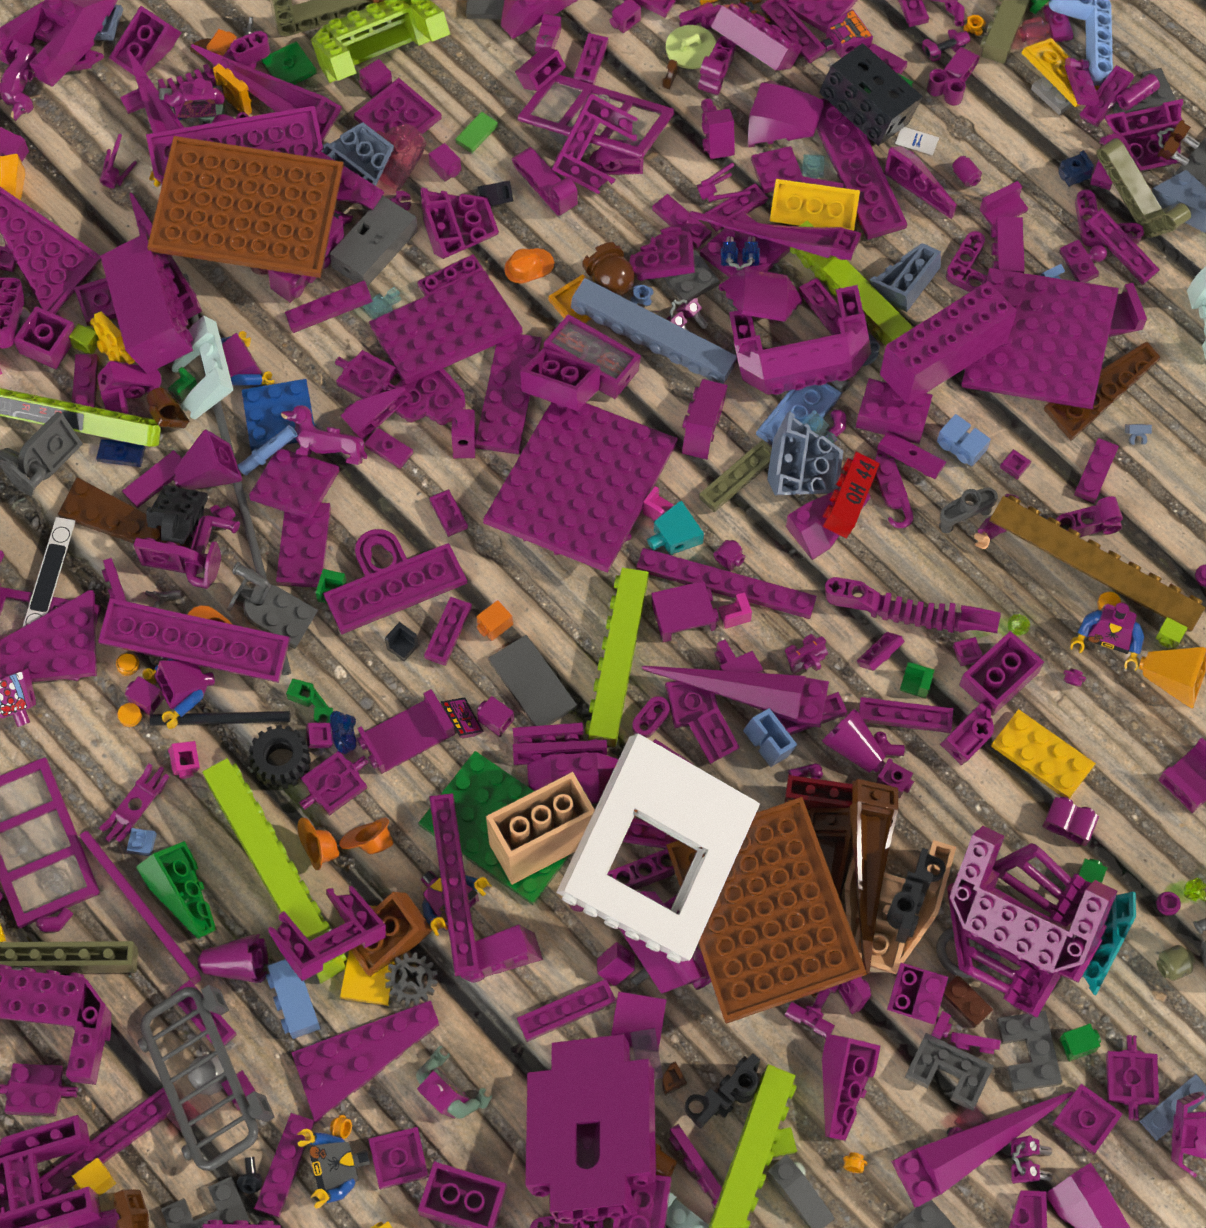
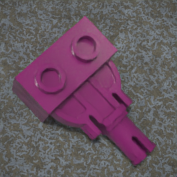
M704 99L701 102L703 110L701 115L703 133L706 134V138L702 140L704 151H708L710 159L735 155L734 119L730 109L717 110L711 99Z

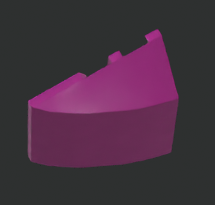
M772 80L762 82L749 114L748 147H755V144L763 142L773 144L774 140L785 138L787 141L812 137L823 110L824 101L811 94L792 89Z
M1183 99L1165 102L1161 106L1130 113L1120 112L1104 116L1113 133L1122 135L1131 147L1129 154L1140 172L1180 163L1173 158L1167 161L1163 157L1157 156L1161 148L1158 144L1159 136L1157 134L1160 130L1165 131L1169 127L1174 128L1182 120L1181 109ZM1171 131L1161 134L1163 137L1162 145L1168 140ZM1180 142V146H1179L1178 149H1177L1178 153H1180V154H1181V142Z
M421 187L423 222L435 255L445 259L498 235L499 231L488 198L461 194L460 196L447 194V191L442 190L441 193L428 191V188Z
M744 268L719 284V290L726 291L725 296L733 299V305L743 315L785 322L792 315L793 310L797 309L798 304L801 305L803 302V298L787 275Z

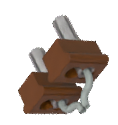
M1180 120L1174 128L1169 127L1165 131H1159L1157 134L1159 136L1158 144L1161 148L1157 156L1163 157L1167 161L1173 158L1186 166L1189 159L1177 151L1180 142L1183 141L1195 149L1198 148L1200 143L1188 136L1187 133L1191 127L1185 124L1184 120ZM1171 131L1168 140L1162 145L1163 137L1161 134Z

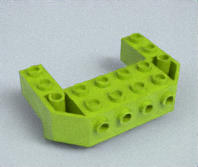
M384 0L380 3H371L363 10L349 12L346 17L341 19L335 18L330 20L329 24L322 26L313 36L311 42L318 63L328 82L331 83L356 74L354 66L412 41L418 46L430 41L433 42L450 35L444 11L431 0Z

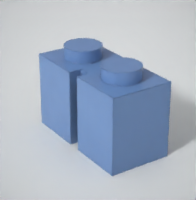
M955 414L940 430L937 443L944 450L956 455L959 461L973 467L988 450L991 439L976 428L969 434L967 431L970 429L971 424Z
M770 708L754 716L743 730L755 747L760 746L758 751L770 767L788 758L797 746L796 742Z

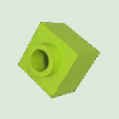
M77 324L69 336L73 348L85 354H94L98 348L96 343L98 335L94 328Z
M1167 617L1155 639L1166 648L1176 649L1188 627Z

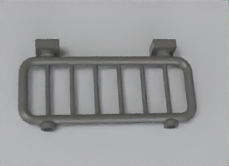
M211 985L201 989V992L194 987L183 988L148 1010L144 1014L140 1025L143 1037L138 1040L141 1050L145 1053L149 1051L186 1141V1145L181 1148V1151L187 1160L193 1159L196 1166L203 1171L214 1170L250 1148L258 1137L259 1129L256 1119L268 1122L275 1118L265 1095L254 1091L245 1096L210 1013L214 1012L218 1015H223L229 1009L221 990ZM187 997L194 999L197 1006L196 1010L153 1036L150 1024L155 1017ZM200 1013L206 1030L162 1057L156 1040ZM209 1034L215 1051L171 1078L164 1062ZM218 1056L224 1072L187 1096L179 1099L173 1083L213 1057ZM227 1077L233 1094L188 1121L182 1104ZM236 1098L242 1116L197 1143L191 1126ZM245 1120L248 1127V1135L245 1139L209 1161L203 1158L200 1151L202 1146Z

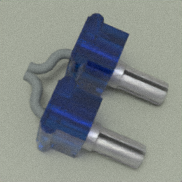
M731 236V242H729V237H727L726 242H723L721 265L733 266L737 270H742L744 267L758 266L760 264V249L754 237H752V242L751 237H748V242H745V248L742 249L741 266L738 265V248H736L734 238Z

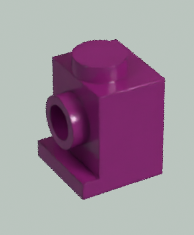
M624 0V3L617 5L612 11V17L609 19L610 24L613 28L618 29L624 34L641 20V7L633 0Z
M889 758L880 772L876 783L897 787L898 798H901L904 792L909 793L915 781L911 780L912 772L897 765ZM893 775L900 778V780H896Z

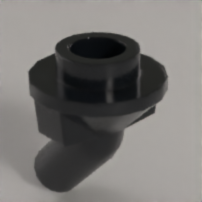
M255 1157L244 1158L246 1174L239 1176L237 1186L248 1194L258 1192L262 1187V1177L260 1173H256Z

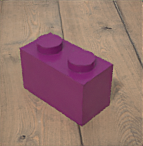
M543 47L518 68L515 73L524 89L539 91L566 68V65L558 50Z

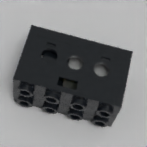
M863 43L831 65L819 91L828 102L878 146L910 123L923 98L919 92Z

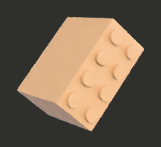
M573 772L486 816L489 845L511 884L576 851L595 809Z

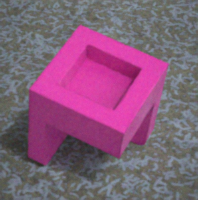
M655 486L643 501V514L655 521L672 508L674 504L660 497L659 488Z
M745 592L736 595L735 603L721 606L718 609L725 629L751 621L752 610Z

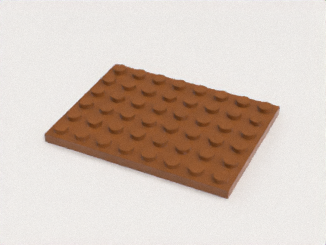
M173 136L147 246L148 251L321 278L344 164L334 160Z
M802 797L755 814L698 943L726 1024L867 975ZM678 840L666 846L681 888L697 850Z

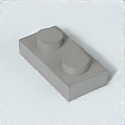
M1045 76L1032 84L1031 90L1059 115L1073 106Z

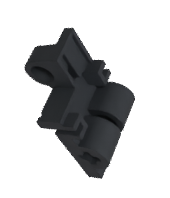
M164 485L153 506L147 509L148 527L157 529L158 526H161V540L184 544L188 535H192L195 525H198L200 518L204 515V506L208 501V493Z
M926 848L921 850L915 873L908 871L902 891L894 896L887 914L888 923L893 928L898 929L895 941L904 944L908 936H913L919 919L917 915L931 882L939 881L946 870L945 863L940 858L928 854V849ZM931 864L937 865L940 868V874L933 875L927 870V867Z
M754 1053L749 1058L744 1056L735 1066L737 1069L734 1071V1074L732 1076L727 1074L719 1083L718 1093L710 1088L705 1093V1096L699 1094L689 1096L685 1103L686 1114L701 1129L713 1115L717 1116L720 1114L725 1118L733 1110L731 1104L734 1101L739 1103L751 1101L758 1084L756 1072L758 1071L760 1059ZM692 1101H699L703 1104L704 1109L700 1113H693L689 1109V1104Z

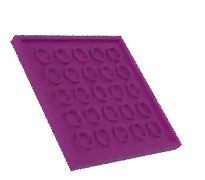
M989 268L986 282L989 281L1017 310L1008 341L966 367L962 387L1093 409L1119 288Z

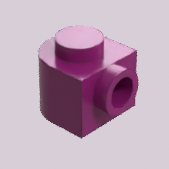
M725 540L713 553L716 561L730 572L735 566L739 567L746 558L742 554L741 546L735 540Z

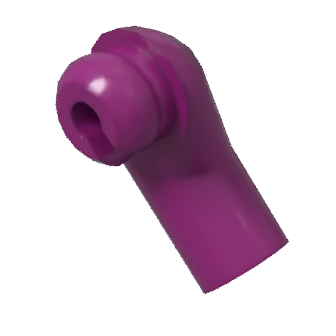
M836 409L830 414V417H833L834 426L825 433L830 441H833L846 429V414L842 410Z
M880 731L874 734V738L885 756H904V745L890 744L884 732Z

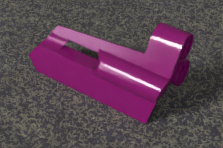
M637 891L667 908L655 891ZM619 928L661 994L692 984L696 990H699L711 982L702 952L697 946L690 961L676 963L666 957V953L661 950L656 952L646 947V942L641 939L634 940L625 935L626 931Z

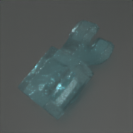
M804 154L802 176L815 179L823 177L824 156Z
M393 287L384 298L379 293L372 298L373 302L364 305L363 309L372 320L393 311L391 306L401 301L400 292L396 287Z
M815 410L801 422L808 424L813 432L819 436L823 435L833 444L838 440L833 433L826 431L830 425Z

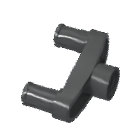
M988 487L979 490H965L961 497L942 509L939 528H941L943 533H950L955 523L971 518L979 513L985 516L989 515L992 507L997 502V492ZM966 501H971L974 505H969Z

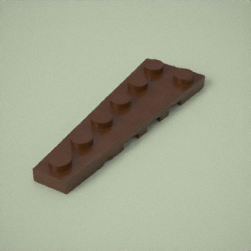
M1146 341L1103 368L1099 378L1093 409L1050 402L1045 405L1044 411L1067 438L1072 441L1159 361L1160 355Z
M76 477L58 512L59 518L75 520V524L133 544L136 538H152L157 542H168L161 540V526H158L157 529L148 527L147 514ZM187 537L184 544H176L188 548L191 542L190 537Z

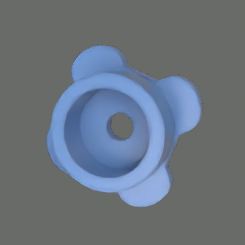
M646 285L634 286L631 302L650 306L652 303L650 298L654 292L653 289Z

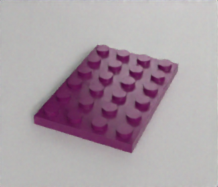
M485 270L369 321L370 328L392 364L396 367L405 385L523 333L522 326Z

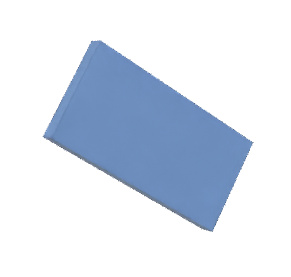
M828 383L820 386H808L801 390H789L756 431V436L772 445L773 438L789 411L795 415L794 418L803 424H808L810 429L814 431L839 400L842 392Z

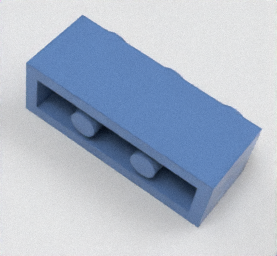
M286 959L268 965L270 974H267L266 978L270 989L275 987L277 996L273 997L277 1011H283L285 1018L281 1019L285 1034L290 1032L292 1039L320 1030L321 1028L305 981H301Z

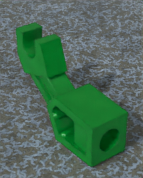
M292 678L286 692L287 699L306 707L313 705L314 723H319L320 719L325 717L327 718L326 723H331L332 727L335 720L333 708L326 704L312 683ZM303 691L310 693V696L307 698L301 695Z

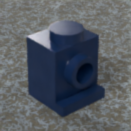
M1083 150L1080 154L1061 161L1058 170L1059 176L1070 187L1091 178L1094 165Z

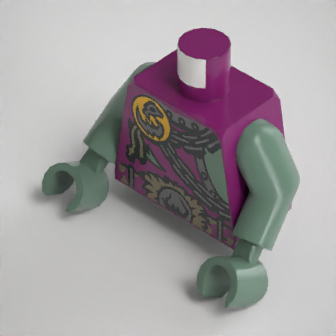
M439 1046L418 1069L416 1079L420 1086L417 1090L441 1114L453 1119H462L476 1111L478 1107L486 1108L493 1097L492 1095L490 1097L484 1096L486 1089L481 1088L475 1099H470L438 1068L450 1056L449 1053L446 1056L440 1053L442 1046Z

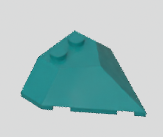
M1135 892L1116 895L1104 924L1107 927L1101 937L1102 942L1082 975L1089 984V989L1093 995H1097L1136 918Z

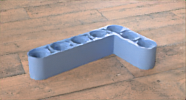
M1049 0V7L1054 12L1085 20L1088 69L1093 84L1096 86L1101 85L1113 69L1111 2L1109 0Z

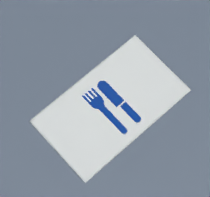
M904 127L900 130L895 144L933 155L939 137Z

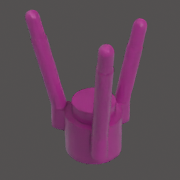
M118 134L112 154L111 149L107 150L102 174L99 178L100 183L108 188H115L116 184L121 186L123 180L137 164L136 160L133 161L121 176L119 175V170L113 167L122 134Z
M734 163L729 164L696 185L702 200L708 199L709 203L719 199L750 195L751 191L714 195V193H717L715 185L732 176L731 173L721 175L734 167Z

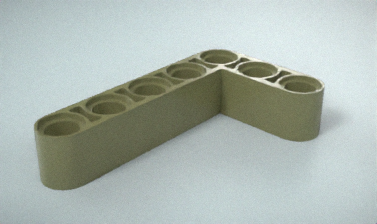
M270 0L274 22L279 34L284 37L329 24V21L332 19H341L346 17L349 12L363 10L367 5L373 3L372 0H310L292 6L291 0Z
M1114 138L1097 150L1099 161L1136 223L1143 227L1145 236L1152 238L1174 231L1191 218L1189 208L1183 203L1161 208L1122 141Z

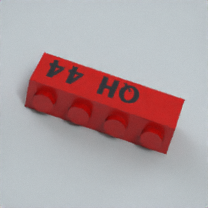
M857 451L851 459H846L842 470L845 472L840 474L835 484L839 487L834 489L829 499L832 504H828L823 513V517L826 519L822 527L847 539L856 525L879 467V462Z

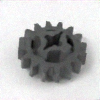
M404 953L403 960L396 957L394 960L396 965H388V970L392 973H385V979L390 980L385 983V988H392L389 996L393 997L396 995V1003L399 1004L402 1000H405V1005L408 1007L410 1001H414L415 1006H417L420 999L424 1002L428 1001L427 994H434L435 990L432 987L437 986L438 981L432 978L437 976V971H431L433 967L432 962L425 963L426 956L417 959V953H414L413 957L409 958L408 954ZM398 971L399 975L401 976V980H399L396 984L395 975ZM424 976H427V985L424 988L421 980ZM407 977H415V983H413L412 981L407 982Z

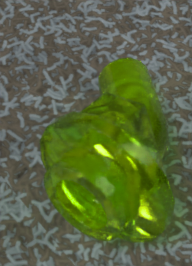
M1013 614L1008 620V629L1014 635H1025L1030 629V621L1024 615Z
M1200 878L1189 880L1184 886V896L1194 902L1198 899L1206 902V891H1204L1206 884Z

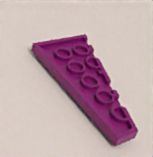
M431 1000L291 1052L315 1123L320 1121L330 1110L340 1105L350 1094L355 1093L384 1070L394 1059H398L403 1055V1052L413 1044L418 1043L439 1026Z

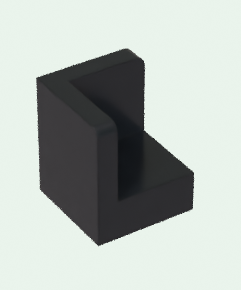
M510 180L478 186L479 196L488 198L490 206L514 201Z
M400 621L385 637L386 648L404 662L419 646L417 634Z

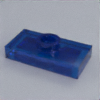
M101 439L96 459L97 462L141 467L145 446Z

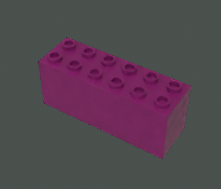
M144 233L100 257L125 350L148 374L192 352L191 342L193 338L186 327L188 321L182 313L184 307L177 296L179 290L173 282L175 276L168 265L170 259L167 254L148 251L147 246L150 237Z
M987 281L887 344L880 376L908 405L1007 342L1017 310Z

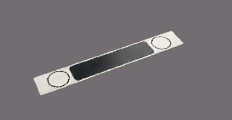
M58 517L55 519L23 627L46 615L49 611L75 520Z

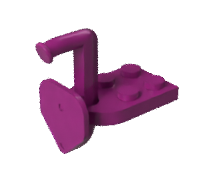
M205 515L199 520L191 549L178 546L173 542H157L152 538H136L134 548L142 566L184 573L191 585L208 589L216 580L221 563V552L217 542L212 541L208 554H204L212 527L228 529L234 534L238 531L240 522ZM205 569L204 578L196 577L197 574L202 573Z

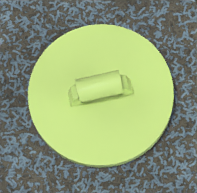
M696 25L681 26L672 31L666 40V53L670 60L677 61V66L685 69L701 68L705 56H710L716 45V40L703 27Z

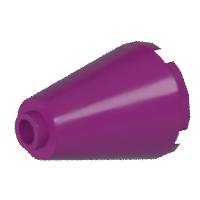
M855 708L821 740L825 745L868 773L872 770L877 773L886 764L883 761L886 757Z
M252 934L205 949L198 956V968L206 975L261 983L267 975V971H263L264 964H268L266 942L264 938H259L260 934Z

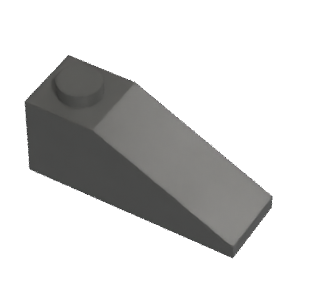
M785 1155L767 1171L766 1177L809 1228H825L835 1219L805 1175L788 1155Z

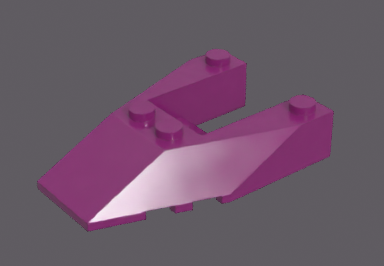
M118 0L42 1L0 27V61L10 65L15 59L17 50L14 52L9 50L13 39L23 44L28 42L31 45L38 38L48 44L29 64L39 81L53 87L94 45V38L97 32H101L105 17H109Z
M78 1115L12 1134L0 1140V1228H70L102 1219L99 1195L89 1186L42 1201L37 1163L91 1147L87 1123Z

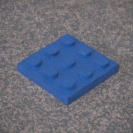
M307 379L241 390L251 451L259 449L288 425L292 426L295 430L296 423L284 419L281 416V412L292 411L295 406L303 405L308 407L312 414ZM294 438L287 444L298 443V441Z

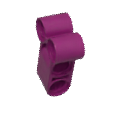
M725 36L718 39L710 56H705L700 68L701 77L698 89L717 96L721 91L724 77L733 62L736 44Z
M960 47L944 70L934 69L930 72L927 92L932 96H941L943 94L945 95L946 103L952 106L959 105L963 100L966 88L965 81L975 69L980 56Z
M1114 496L1102 498L1097 502V505L1064 513L1056 518L1061 523L1059 527L1069 525L1071 529L1081 534L1080 537L1103 532L1105 535L1114 534L1122 529L1120 521L1123 519L1117 499ZM1085 519H1090L1093 522L1090 524H1085L1082 521Z

